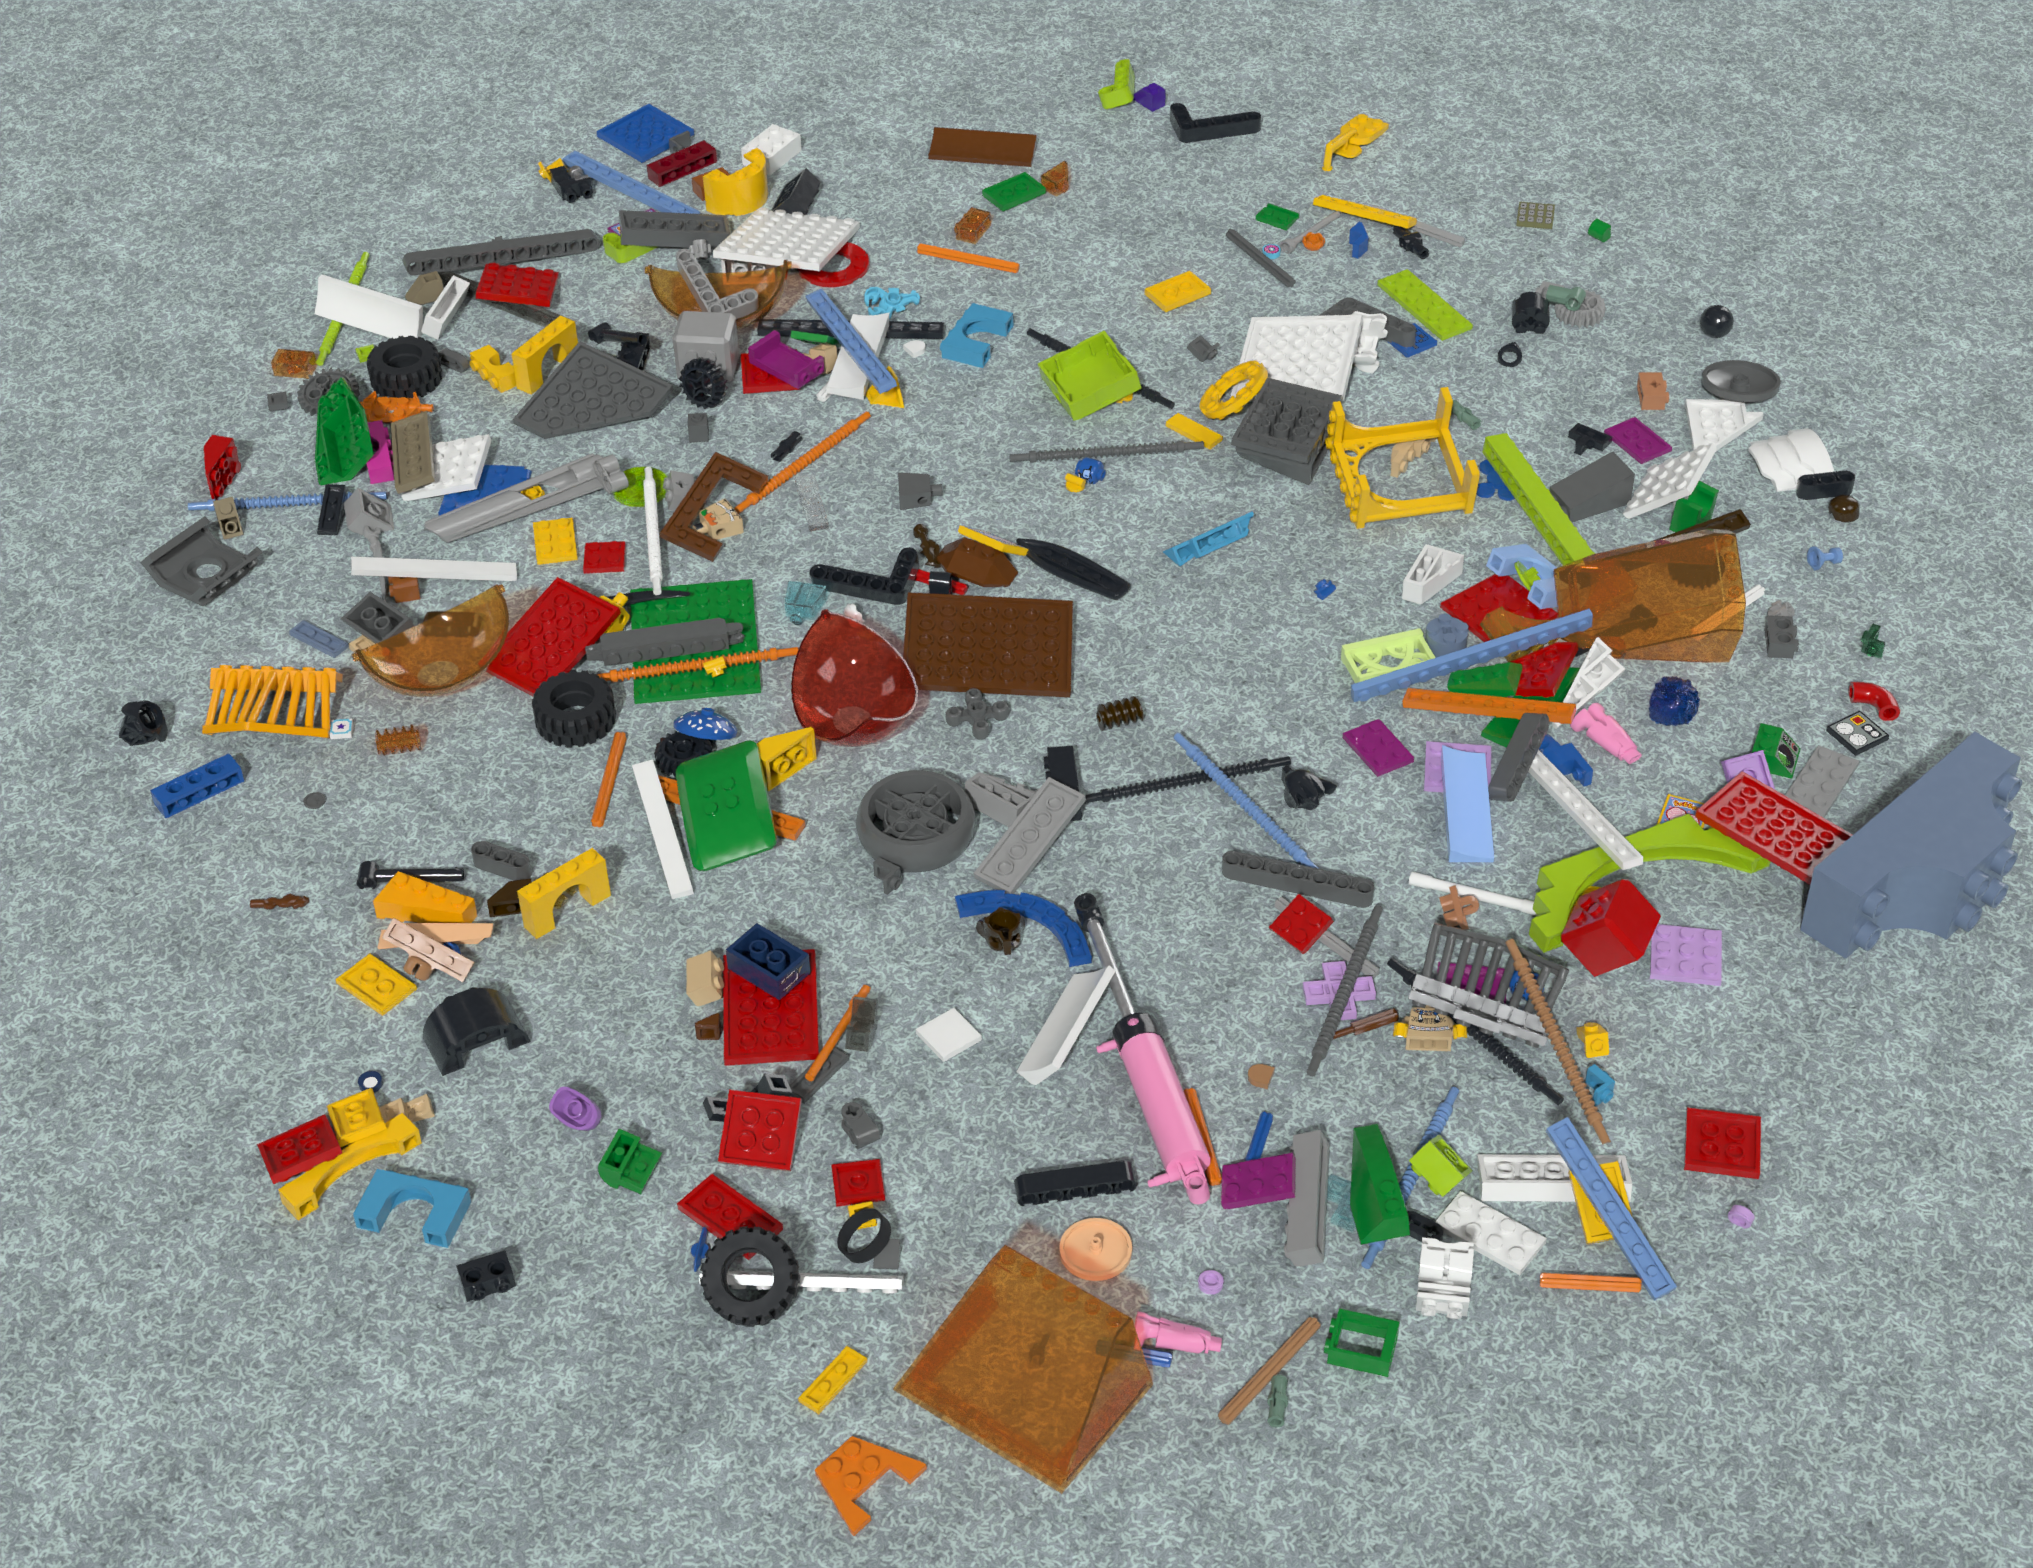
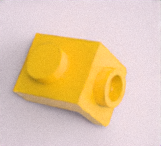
M561 158L548 167H545L541 161L538 163L540 175L544 179L547 178L550 182L549 169L565 166Z
M1589 1022L1585 1023L1582 1027H1576L1577 1036L1584 1043L1585 1056L1587 1058L1609 1055L1608 1032L1600 1024Z

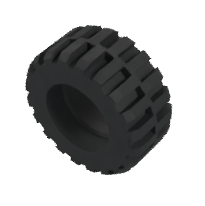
M408 335V337L398 336V338L394 339L393 337L389 338L386 342H380L378 347L375 346L367 357L371 387L381 397L413 398V392H416L417 396L424 397L427 395V392L431 393L434 391L435 387H438L440 384V380H442L439 352L430 341L422 337L415 338Z
M570 670L569 673H558L555 677H549L547 682L543 681L533 695L532 707L538 733L550 743L553 741L556 746L561 747L563 744L566 748H572L573 745H578V747H584L586 743L591 745L596 743V739L599 738L601 740L604 738L606 732L609 733L615 724L616 710L612 688L602 677L600 678L595 673L589 674L588 671L583 670L581 672ZM584 706V708L579 710L564 711V709L569 707Z
M747 1226L739 1227V1230L726 1232V1236L721 1239L718 1237L713 1242L715 1245L712 1249H708L705 1253L706 1260L701 1264L700 1269L702 1271L700 1284L704 1290L703 1295L709 1302L710 1307L731 1323L746 1327H754V1325L763 1326L769 1324V1321L773 1319H779L782 1316L781 1314L785 1310L788 1311L792 1306L791 1302L794 1297H797L799 1291L797 1287L798 1283H800L801 1275H799L798 1271L800 1267L792 1249L775 1233L755 1226L754 1228H748ZM745 1253L763 1255L769 1260L774 1271V1281L770 1290L760 1299L753 1301L737 1298L730 1291L727 1284V1273L730 1265L736 1258Z

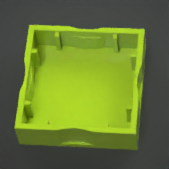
M1105 331L1037 364L1042 380L1073 421L1082 419L1141 389L1137 371L1126 357L1120 354L1115 343Z

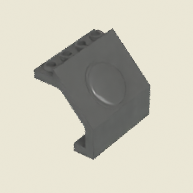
M206 516L156 549L140 562L159 587L200 606H205L240 581L257 565L259 561L257 557L263 553L257 546L248 555H244L219 543L206 528V525L210 523ZM205 564H214L221 568L216 575L208 578H201L197 574L198 567Z

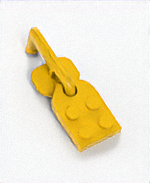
M1358 114L1340 128V134L1326 144L1322 169L1324 171L1332 170L1331 161L1333 153L1347 158H1355L1360 155L1362 149L1359 145H1366L1376 140L1388 130L1389 124L1380 119L1369 118L1365 114Z

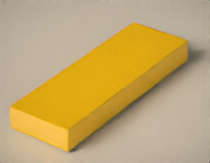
M1180 413L1175 414L1166 421V427L1194 442L1203 441L1204 447L1210 450L1223 441L1222 435Z
M846 1346L798 1398L799 1402L820 1414L867 1363V1357Z

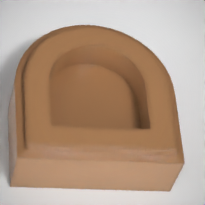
M1264 1064L1251 1066L1248 1070V1081L1256 1087L1268 1089L1275 1072V1067Z

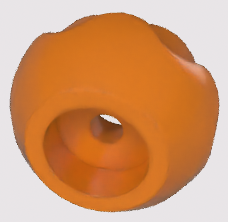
M1309 232L1303 237L1302 243L1306 249L1317 251L1324 246L1325 238L1320 233Z

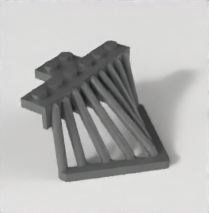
M1434 923L1422 975L1416 974L1408 999L1412 1000V1004L1425 1008L1426 1005L1434 1007V1012L1444 1016H1448V1013H1451L1453 1018L1457 1019L1456 1022L1466 1027H1470L1471 1024L1480 1027L1479 1031L1489 1035H1493L1494 1032L1499 1034L1502 1031V1035L1509 1039L1516 1040V1037L1525 1039V1044L1535 1048H1539V1045L1545 1046L1548 1039V1034L1545 1033L1546 1028L1542 1027L1544 1022H1540V1017L1533 1014L1535 1006L1531 1004L1533 999H1528L1524 1010L1518 1009L1525 991L1523 987L1525 982H1521V977L1518 980L1509 1005L1504 1004V999L1515 970L1511 954L1495 999L1489 998L1502 953L1505 951L1510 954L1506 940ZM1440 935L1447 936L1435 980L1431 978L1439 938ZM1460 939L1463 942L1450 985L1445 981L1455 941ZM1472 943H1477L1479 945L1464 990L1460 988L1470 948ZM1488 946L1494 947L1480 995L1475 994V988ZM1518 946L1522 957L1527 959L1528 967L1533 970L1534 965L1542 968L1536 983L1540 987L1539 990L1543 991L1550 973L1557 975L1545 1000L1548 1003L1547 1007L1552 1010L1567 979L1569 969Z

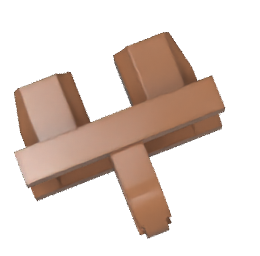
M1456 885L1449 887L1451 894L1439 897L1444 912L1454 909V911L1443 914L1446 925L1451 927L1460 925L1461 929H1469L1466 915L1475 913L1479 909V902L1474 896L1461 898L1458 895Z

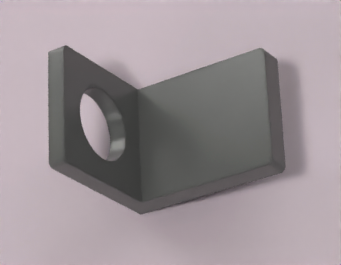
M689 131L669 138V147L672 154L691 146Z

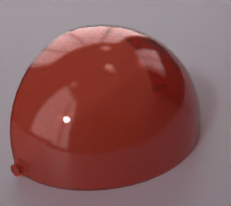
M828 609L821 611V615L812 624L803 638L793 666L791 694L798 721L803 728L812 727L816 739L836 746L862 747L884 740L895 733L908 720L917 705L918 688L914 675L900 653L876 631L860 621L843 614L831 612Z

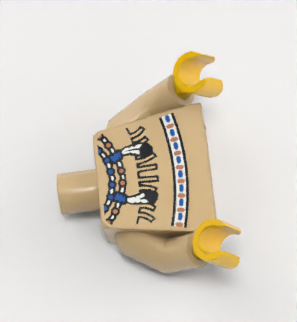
M1426 1005L1425 1008H1412L1410 1016H1405L1401 1022L1394 1023L1393 1036L1406 1038L1405 1050L1451 1051L1452 1037L1454 1040L1461 1037L1467 1038V1027L1456 1024L1450 1017L1434 1012V1007Z

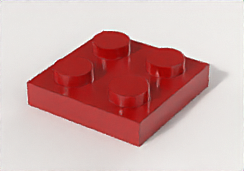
M625 541L585 543L584 574L624 572Z
M1298 894L1269 928L1300 953L1305 954L1334 921L1330 916Z

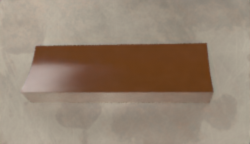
M934 127L928 159L1031 167L1037 149V135Z

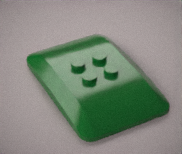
M744 741L685 761L677 767L676 779L690 856L695 869L708 871L768 851L775 846L777 836L760 752L754 741Z

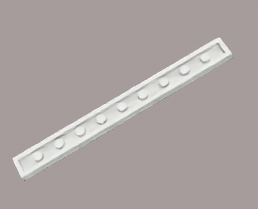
M1538 750L1528 771L1622 870L1642 865L1643 856Z

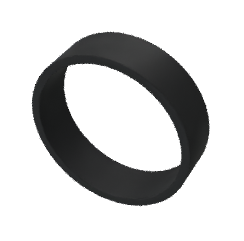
M866 1208L856 1212L844 1223L838 1234V1249L854 1263H864L873 1259L885 1248L891 1235L890 1222L878 1210L873 1208ZM872 1219H880V1228L874 1240L864 1249L855 1253H848L847 1246L853 1233L865 1222Z

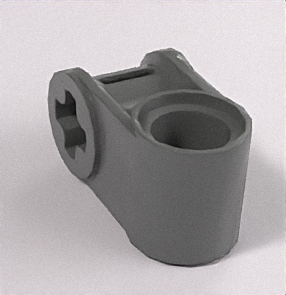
M849 1102L843 1105L841 1110L843 1117L841 1126L849 1136L852 1144L857 1145L855 1146L857 1150L880 1139V1133L876 1124L869 1118L860 1104Z

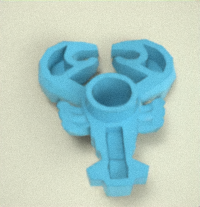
M870 287L864 294V302L867 307L869 306L870 299H872L871 304L874 305L881 298L879 307H874V311L869 307L868 314L879 315L890 312L889 319H891L893 311L896 310L899 313L905 310L904 306L913 302L917 305L920 301V296L915 290H912L911 294H899L898 288H888L889 293L879 287Z

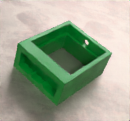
M1339 1308L1337 1318L1332 1317L1329 1333H1332L1331 1339L1326 1338L1324 1353L1328 1354L1327 1364L1388 1377L1398 1339L1400 1321ZM1342 1330L1385 1338L1381 1357L1338 1348Z

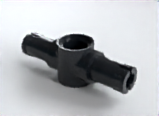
M1394 226L1393 234L1399 238V245L1405 249L1404 252L1411 251L1416 253L1420 259L1428 257L1429 250L1422 245L1423 240L1419 232L1411 233L1403 227Z

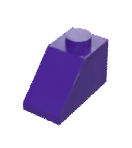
M1152 83L1134 93L1133 100L1154 112L1165 106L1166 89L1156 83Z

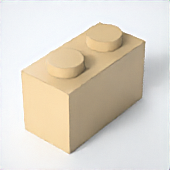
M711 950L686 959V994L696 1006H703L722 999V988H724L722 971L724 970L722 960L717 958Z

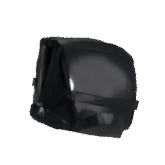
M143 700L128 702L122 706L121 712L125 716L121 723L119 738H122L130 746L143 745L151 742L154 738H157L159 742L166 740L168 734L166 720L157 704Z

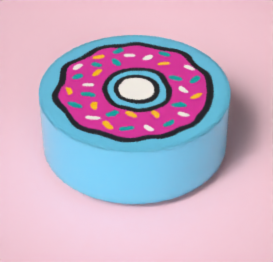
M1267 244L1262 248V253L1269 259H1276L1280 256L1281 249L1278 245Z

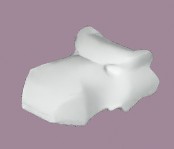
M1355 311L1352 315H1362L1363 323L1353 365L1363 372L1373 374L1379 367V361L1376 360L1378 339L1385 338L1388 334V331L1384 329L1387 317L1382 313L1366 314Z

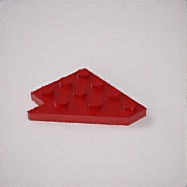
M1556 642L1511 661L1512 663L1521 664L1523 667L1516 695L1514 696L1554 697L1579 650L1577 642Z

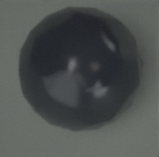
M1712 305L1701 314L1700 327L1704 334L1711 338L1724 337L1733 328V314L1723 305Z

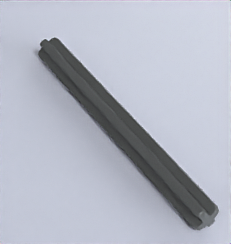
M1231 228L1228 229L1226 233L1228 239L1286 287L1294 286L1296 283L1294 278L1237 231Z

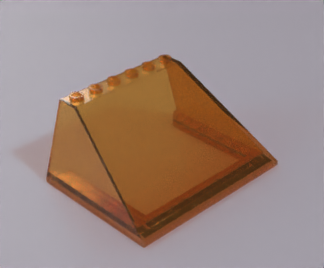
M1004 1245L986 1265L893 1390L1062 1494L1153 1386V1382L1131 1317L1009 1246Z

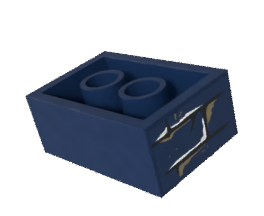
M758 923L726 949L728 969L778 1000L783 998L810 974L808 953Z

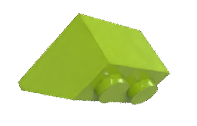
M1440 1135L1431 1139L1409 1159V1162L1412 1164V1170L1429 1182L1428 1187L1434 1194H1440L1442 1197L1447 1195L1473 1171Z

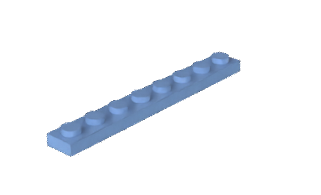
M1567 1117L1546 1128L1547 1135L1635 1273L1641 1279L1651 1298L1655 1301L1674 1291L1677 1287L1570 1119Z

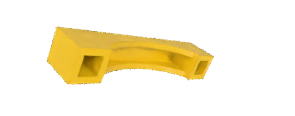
M403 1113L391 1118L385 1123L387 1129L349 1144L342 1150L343 1153L334 1160L318 1164L313 1169L278 1189L282 1204L297 1220L302 1219L319 1208L318 1201L323 1193L349 1170L366 1161L384 1155L399 1153L402 1156L420 1145L422 1142L419 1129Z

